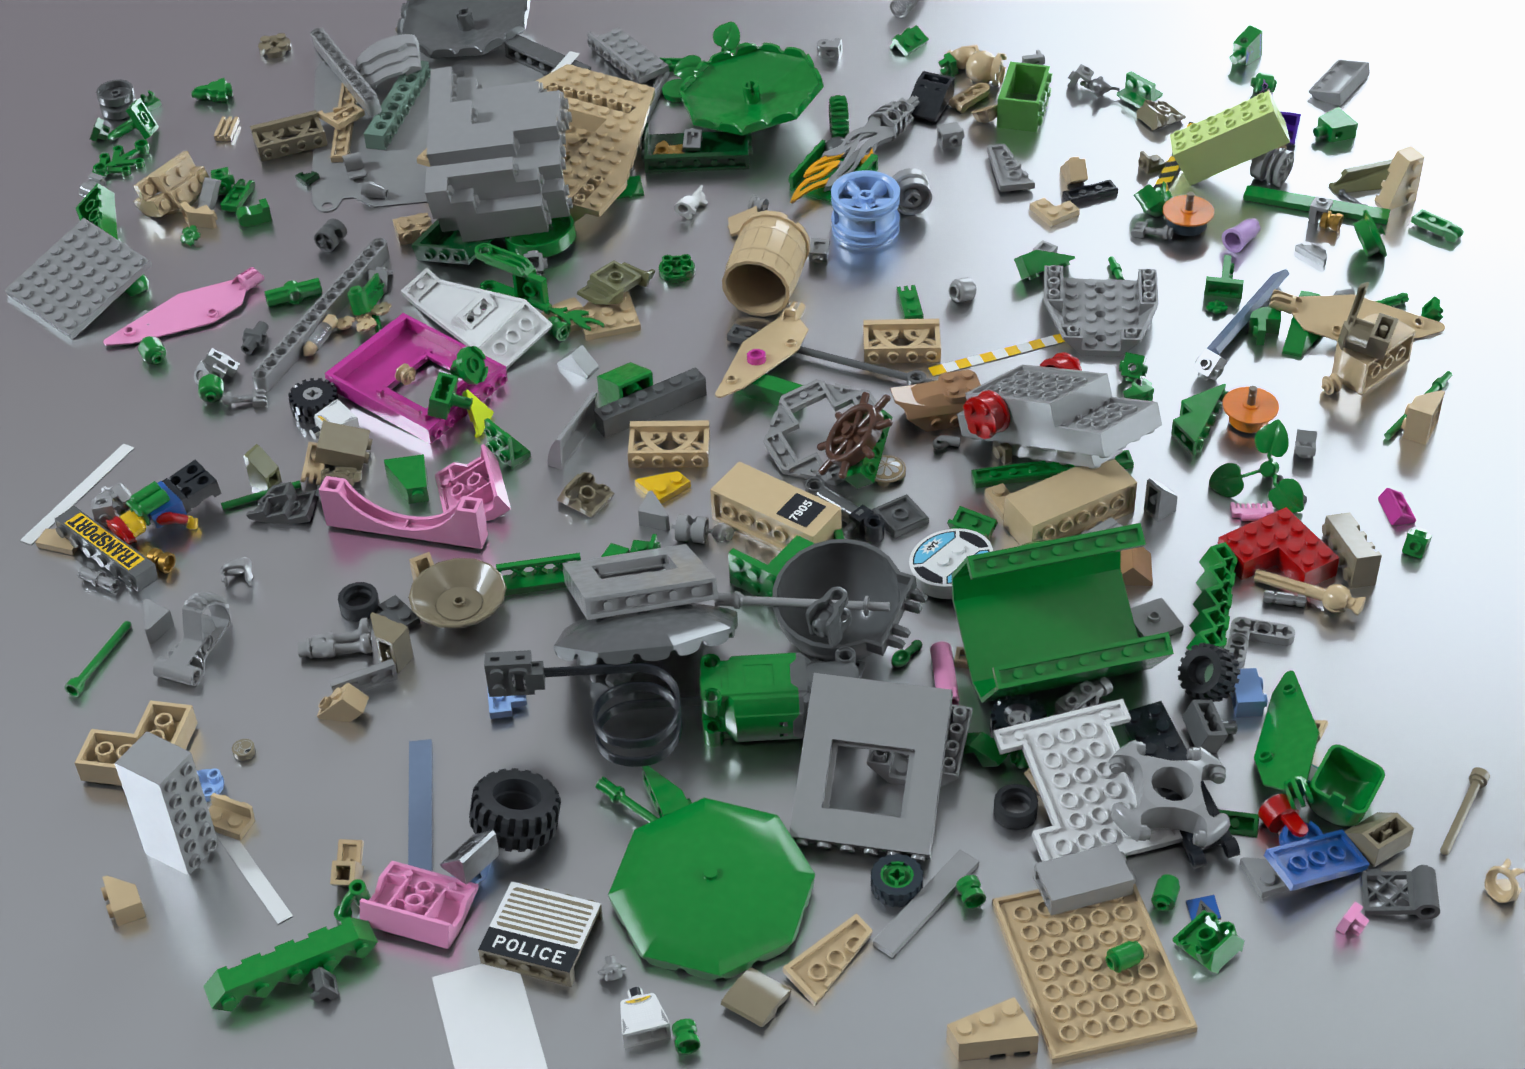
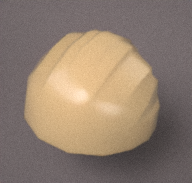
M961 47L953 51L950 49L947 53L950 52L955 58L958 69H966V63L969 57L975 53V50L970 47Z

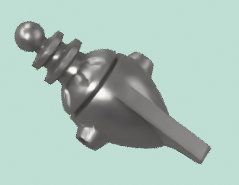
M1104 76L1094 78L1090 82L1080 81L1081 86L1090 89L1097 97H1101L1102 94L1111 90L1120 91V87L1111 86L1104 80Z

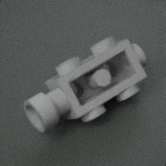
M1101 677L1094 682V685L1088 680L1080 685H1076L1071 692L1064 697L1058 698L1055 703L1054 715L1098 705L1101 696L1105 697L1113 691L1112 683L1106 677Z

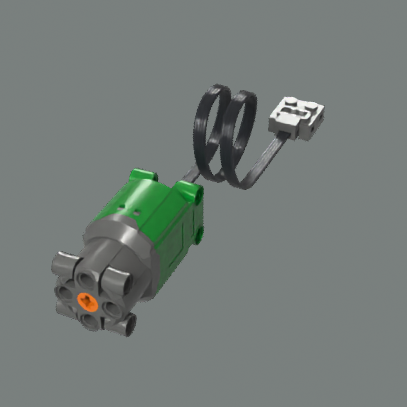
M843 646L836 650L835 661L811 662L810 659L800 652L731 656L728 660L722 661L715 654H705L700 659V696L680 697L678 686L671 675L662 668L647 663L544 668L543 661H532L531 650L487 652L484 659L489 697L535 695V690H545V677L649 673L666 681L672 688L675 697L661 685L652 682L635 681L619 684L608 689L597 699L594 705L592 716L595 728V741L599 752L610 762L627 767H643L656 764L667 758L675 750L682 734L681 707L702 706L704 740L710 747H718L724 743L725 739L730 738L736 743L804 739L814 673L859 678L855 650L848 646ZM632 691H649L664 697L630 700L616 704L606 710L597 721L601 707L609 699L619 694ZM674 707L675 709L670 723L659 733L647 738L624 739L612 736L602 729L610 718L628 710ZM677 726L672 741L663 750L645 757L616 755L607 750L600 741L601 738L610 745L626 749L646 748L665 740Z

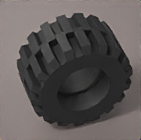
M1199 643V646H1191L1192 650L1185 652L1186 656L1185 658L1181 657L1180 662L1182 664L1178 666V671H1180L1178 680L1182 681L1180 684L1181 688L1186 689L1185 693L1201 700L1220 702L1223 701V698L1227 699L1230 696L1229 692L1235 691L1236 688L1234 686L1240 680L1237 679V676L1240 675V669H1237V666H1239L1238 660H1234L1236 656L1230 653L1228 649L1210 643ZM1212 663L1213 674L1209 681L1205 682L1206 668Z

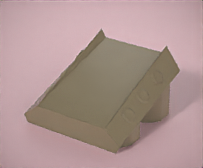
M1145 100L1143 106L1136 111L1137 120H1142L1152 131L1186 119V115L1169 102L1157 100V102Z
M583 472L581 474L578 473L564 487L557 501L589 517H594L611 500L615 493L606 484L595 483V477L590 472Z

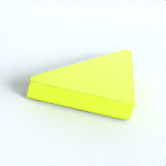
M467 389L462 393V396L473 398L471 410H467L470 422H473L476 433L474 436L479 438L485 428L484 420L487 418L491 419L494 412Z

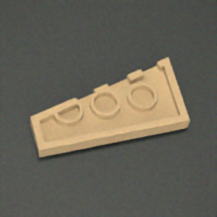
M856 913L785 965L782 972L815 1007L870 938L873 930Z

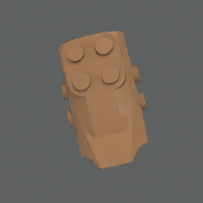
M965 369L943 373L936 381L892 387L890 390L895 403L905 411L907 420L924 431L929 432L960 427L957 414L964 411L963 405L967 401L965 393L981 386L974 371Z

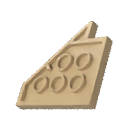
M629 291L624 293L623 301L619 304L603 305L593 304L588 301L582 308V310L589 312L588 316L582 317L599 320L604 323V328L597 324L586 323V325L591 327V331H588L576 325L572 320L570 321L571 332L583 330L586 341L641 330V324Z

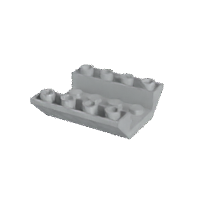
M951 704L940 787L958 779L973 707ZM870 750L867 766L888 783L905 786L909 754Z

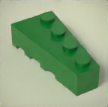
M97 183L76 207L79 220L81 221L85 218L118 240L115 193Z

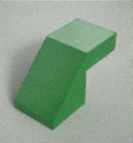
M971 732L967 734L963 754L975 753L983 767L999 766L1010 754V752L1000 754L994 738L984 732Z

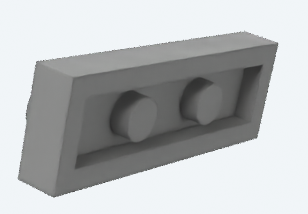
M390 659L329 680L332 693L336 688H341L347 683L363 692L397 680L398 677L395 664Z

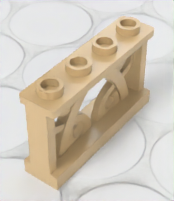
M939 318L863 320L865 363L941 362ZM895 339L913 341L908 346H896L891 342Z
M709 420L630 421L627 454L629 468L708 467ZM664 441H675L681 444L673 450H663L657 446Z

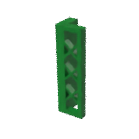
M580 553L508 562L496 564V569L500 573L505 570L513 571L512 574L502 575L506 585L505 596L567 587L564 581L562 563L580 561L581 557ZM548 564L555 565L552 569L544 568ZM526 567L534 568V570L530 572L524 571Z

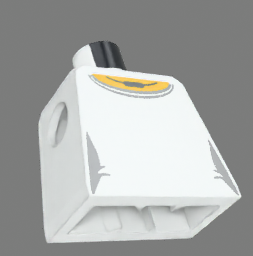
M337 399L315 414L316 427L310 429L309 432L314 440L318 439L323 421L360 428L358 417Z
M640 987L629 989L627 992L629 998L620 1002L624 1049L671 1038L669 1020L654 993L643 995Z

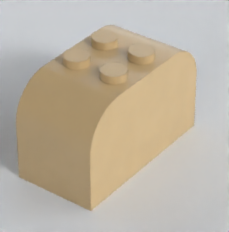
M1379 314L1370 315L1363 320L1375 324ZM1398 320L1383 360L1348 348L1341 350L1337 339L1332 373H1336L1340 379L1342 378L1343 385L1362 395L1410 361L1416 330Z

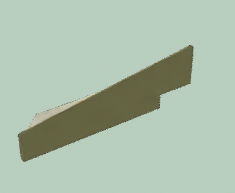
M1393 159L1345 168L1340 173L1341 177L1336 182H1330L1329 187L1335 194H1339L1340 189H1344L1346 193L1380 190L1383 188L1381 186L1382 181H1386L1390 173L1388 168Z

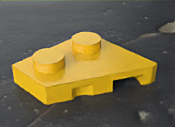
M679 471L638 478L635 480V486L646 495L648 491L652 490L660 503L663 504L690 488L691 481Z

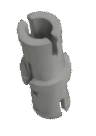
M82 566L78 571L79 578L89 581L97 588L102 587L115 593L120 586L117 585L120 584L118 580L106 576L102 571L97 572L87 566Z

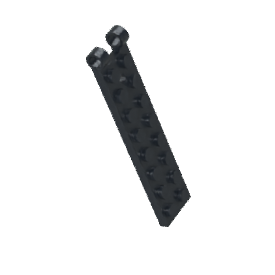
M1162 701L1128 711L1131 720L1129 723L1122 724L1130 742L1136 740L1146 744V751L1143 756L1170 761L1187 760V749ZM1201 781V790L1207 812L1210 816L1215 817L1220 812L1204 781ZM1167 788L1154 789L1158 795L1168 800H1183L1173 790ZM1229 829L1219 840L1205 848L1193 844V833L1179 830L1182 836L1181 843L1194 869L1207 865L1203 850L1218 845L1222 846L1228 859L1240 855L1238 842L1235 837H1232Z

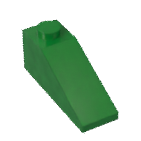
M650 766L642 767L643 781L659 818L692 803L690 798L686 799L683 790Z

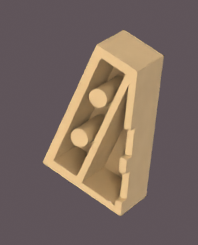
M1412 145L1397 150L1388 168L1390 173L1386 181H1382L1381 186L1383 188L1380 194L1375 196L1374 201L1383 208L1391 210L1416 201L1425 156Z
M1015 997L947 1024L946 1042L958 1061L990 1058V1055L996 1054L1013 1056L1015 1052L1029 1051L1030 1054L1038 1053L1039 1035Z

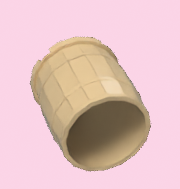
M765 210L749 216L747 221L741 226L738 238L726 263V269L722 278L723 292L728 301L738 310L750 315L765 317L777 314L786 307L810 252V238L805 228L799 222L795 223L788 219V215L782 212Z

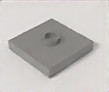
M1162 597L1131 608L1136 632L1140 637L1169 632L1170 636L1184 629L1182 622Z

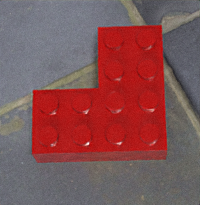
M1287 507L1218 537V544L1226 542L1238 558L1234 573H1236V576L1241 581L1255 575L1258 569L1264 571L1275 565L1288 578L1314 586L1337 574L1340 557Z

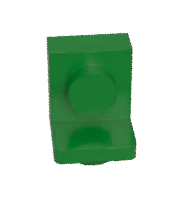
M652 534L651 541L633 540L629 553L661 548V542H658L657 534Z

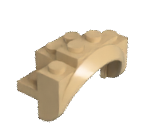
M183 151L134 185L139 198L133 202L144 215L149 217L181 212L180 203L186 201L192 206L201 194L204 178L210 177L204 166H195L189 152Z

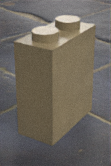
M323 421L314 462L362 470L363 464H368L370 452H366V450H371L373 439L369 438L370 430Z

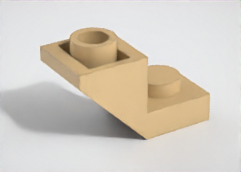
M186 201L180 203L183 218L190 226L217 228L215 221L217 220V215L207 205L195 209Z

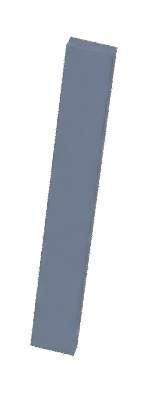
M1287 268L1273 273L1209 344L1208 350L1217 355L1224 350L1250 320L1252 312L1261 308L1272 295L1273 290H1277L1290 273Z
M432 739L409 741L408 865L433 872Z

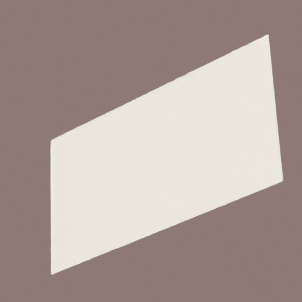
M479 964L432 977L455 1069H548L520 973Z

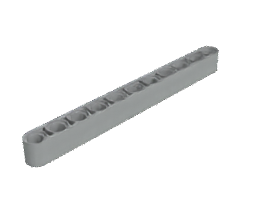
M323 28L313 29L310 35L314 47L368 115L374 116L379 114L382 109L374 90Z

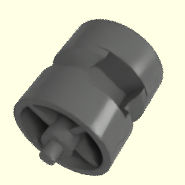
M333 218L329 219L314 235V241L321 250L331 252L346 237L347 229L341 221Z

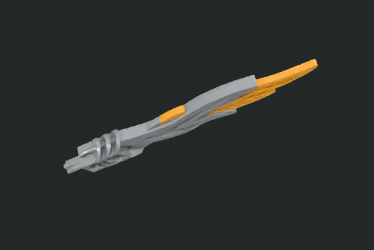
M912 96L907 101L902 97L897 102L891 101L889 104L882 105L868 117V122L864 127L850 132L841 145L824 152L821 159L814 162L806 170L803 177L806 178L818 171H823L801 182L793 193L790 203L796 202L807 193L818 188L825 187L824 192L831 190L832 185L838 178L854 172L858 164L862 166L868 157L874 153L877 146L893 141L898 137L901 132L906 130L907 125L913 121L911 114L915 109L914 107L920 103L918 97ZM869 138L858 150L855 151L857 145L861 140ZM847 155L844 161L837 160ZM838 168L837 171L830 178L816 182L800 191L807 184L822 179L823 177L827 176L831 171Z

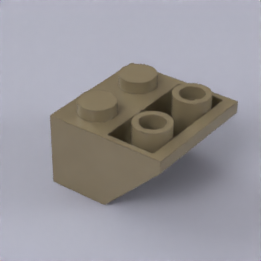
M372 612L370 617L380 663L392 659L396 672L399 674L414 657L409 629L402 623H397L385 616Z
M1377 812L1344 832L1366 860L1375 867L1410 846L1414 827L1398 813Z

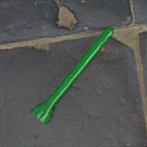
M125 621L78 677L71 678L66 683L64 688L69 695L73 697L80 696L85 689V681L131 628L132 624L130 621Z

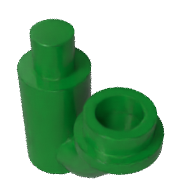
M355 879L349 884V891L344 896L341 905L337 906L334 910V917L337 921L341 922V920L352 916L350 905L353 900L356 905L360 906L361 899L369 900L371 898L363 880Z

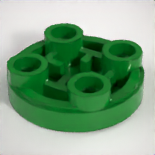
M689 254L681 256L664 255L658 267L660 277L671 283L685 282L695 274V264Z

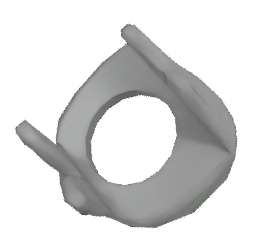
M241 557L226 562L221 567V582H224L225 587L228 586L227 576L244 575L248 585L252 586L253 573L252 560L250 558Z

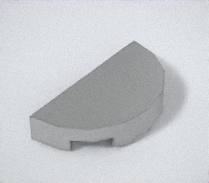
M1304 242L1295 245V251L1321 266L1327 263V250L1323 246L1316 243L1303 245Z

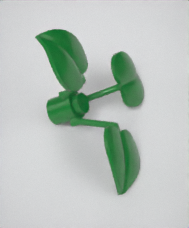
M734 22L722 24L713 32V41L717 46H722L721 52L725 48L734 50L739 45L740 31ZM696 55L685 56L676 65L674 75L682 80H685L688 76L694 77L696 67L702 62L701 58Z
M1280 419L1265 425L1255 435L1256 448L1261 453H1267L1268 458L1267 461L1260 465V469L1241 474L1239 465L1225 463L1219 466L1209 479V486L1222 496L1234 497L1239 495L1244 488L1242 478L1261 473L1264 477H1273L1275 488L1269 491L1268 498L1274 508L1281 510L1287 507L1292 513L1304 510V493L1299 482L1291 478H1285L1279 484L1277 483V473L1280 467L1271 455L1282 457L1289 447L1288 433Z

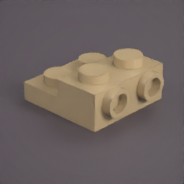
M418 213L412 216L392 219L400 245L414 243L432 225L428 213Z

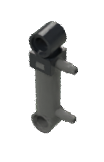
M811 477L805 482L806 492L841 507V520L848 524L842 529L844 536L851 532L858 536L864 533L865 540L870 543H879L884 539L885 520L881 515L874 514V511L865 505L859 507L825 486V481L822 478Z

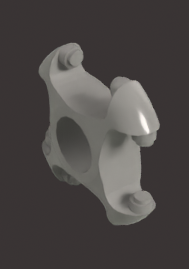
M1133 740L1122 746L1110 758L1109 769L1112 773L1119 774L1125 772L1132 779L1137 800L1135 809H1128L1122 803L1113 804L1111 817L1115 824L1136 842L1150 840V827L1168 828L1193 833V844L1205 848L1219 840L1229 829L1230 819L1227 814L1220 813L1215 817L1209 815L1201 790V781L1211 780L1216 784L1224 783L1226 768L1216 757L1202 747L1188 748L1186 761H1170L1143 756L1145 755L1146 744ZM1167 788L1173 790L1183 800L1171 801L1158 795L1154 789Z

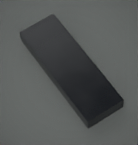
M1111 179L1063 191L1062 197L1066 202L1070 200L1074 205L1118 194V187Z

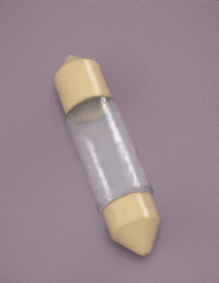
M328 314L317 326L303 346L304 356H313L321 348L338 324L336 315Z

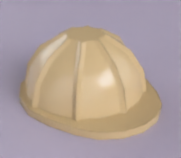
M998 104L977 109L971 113L978 122L988 123L994 121L997 117Z

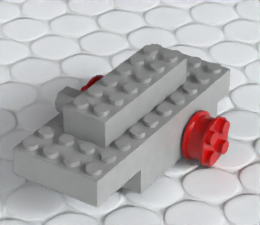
M1060 352L1052 358L1045 359L1040 366L1022 364L965 393L967 401L963 405L964 411L957 414L962 436L971 437V439L1009 443L1012 447V455L1018 458L1026 457L1031 458V460L1059 462L1061 465L1072 464L1075 467L1085 466L1089 467V469L1099 468L1102 463L1115 459V456L1123 452L1122 449H1125L1126 445L1139 441L1140 437L1155 432V429L1162 426L1158 402L1112 397L1108 373L1082 371L1079 359L1066 352Z

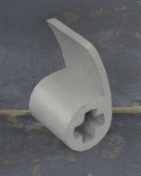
M360 152L342 156L350 180L367 176Z

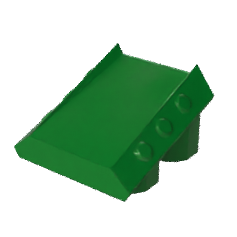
M1205 910L1175 935L1172 940L1211 972L1218 974L1219 970L1239 951H1243L1245 942L1244 939L1238 936L1233 923H1221L1216 914Z

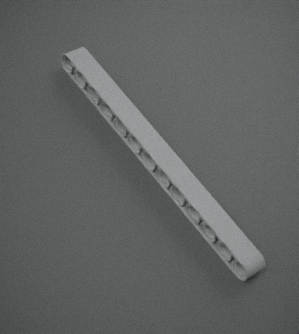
M373 239L253 370L252 378L255 389H265L266 392H269L304 354L303 346L306 342H314L324 331L321 323L328 314L336 315L337 317L349 303L347 292L350 291V288L353 286L364 287L369 281V270L382 267L389 259L386 239Z

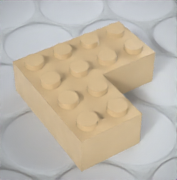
M150 700L134 734L91 729L75 761L80 780L122 786L115 762L147 731L186 750L198 723L193 706Z

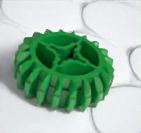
M835 95L829 98L831 138L838 136L845 138L849 134L848 103L845 95Z

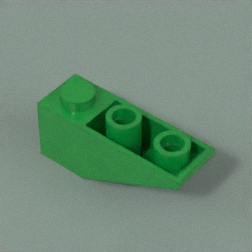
M1034 250L1015 258L1014 261L1021 280L1027 277L1029 280L1040 277L1039 273L1044 271V266L1056 265L1063 266L1064 268L1070 265L1069 261L1076 258L1072 255Z

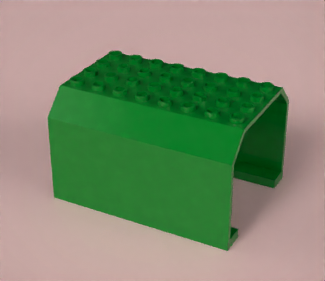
M1141 523L971 555L963 560L951 574L952 600L972 685L982 703L1001 698L1004 699L1009 695L1014 697L1015 695H1024L1083 683L1086 680L1093 681L1101 677L1108 678L1152 669L1174 654L1169 632L1140 638L1137 636L1121 572V551L1146 545Z

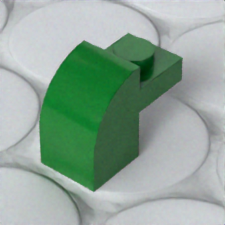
M1261 307L1252 312L1248 332L1253 333V337H1256V345H1264L1266 334H1279L1281 311L1270 307Z

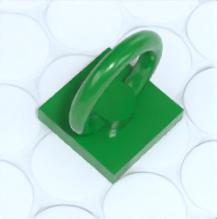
M139 98L125 110L130 120L108 134V139L116 140L135 128L139 130L144 139L152 136L159 126Z

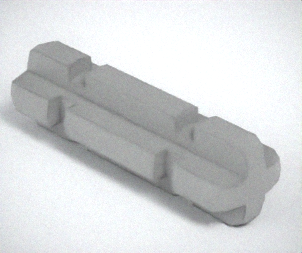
M1265 590L1263 601L1267 603H1272L1273 601L1275 604L1293 606V604H1296L1297 607H1305L1307 600L1306 595L1298 594L1295 596L1293 593L1278 591L1274 593V591Z

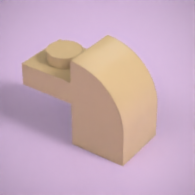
M339 839L337 861L332 860L330 885L349 887L353 880H362L364 870L362 865L363 840Z

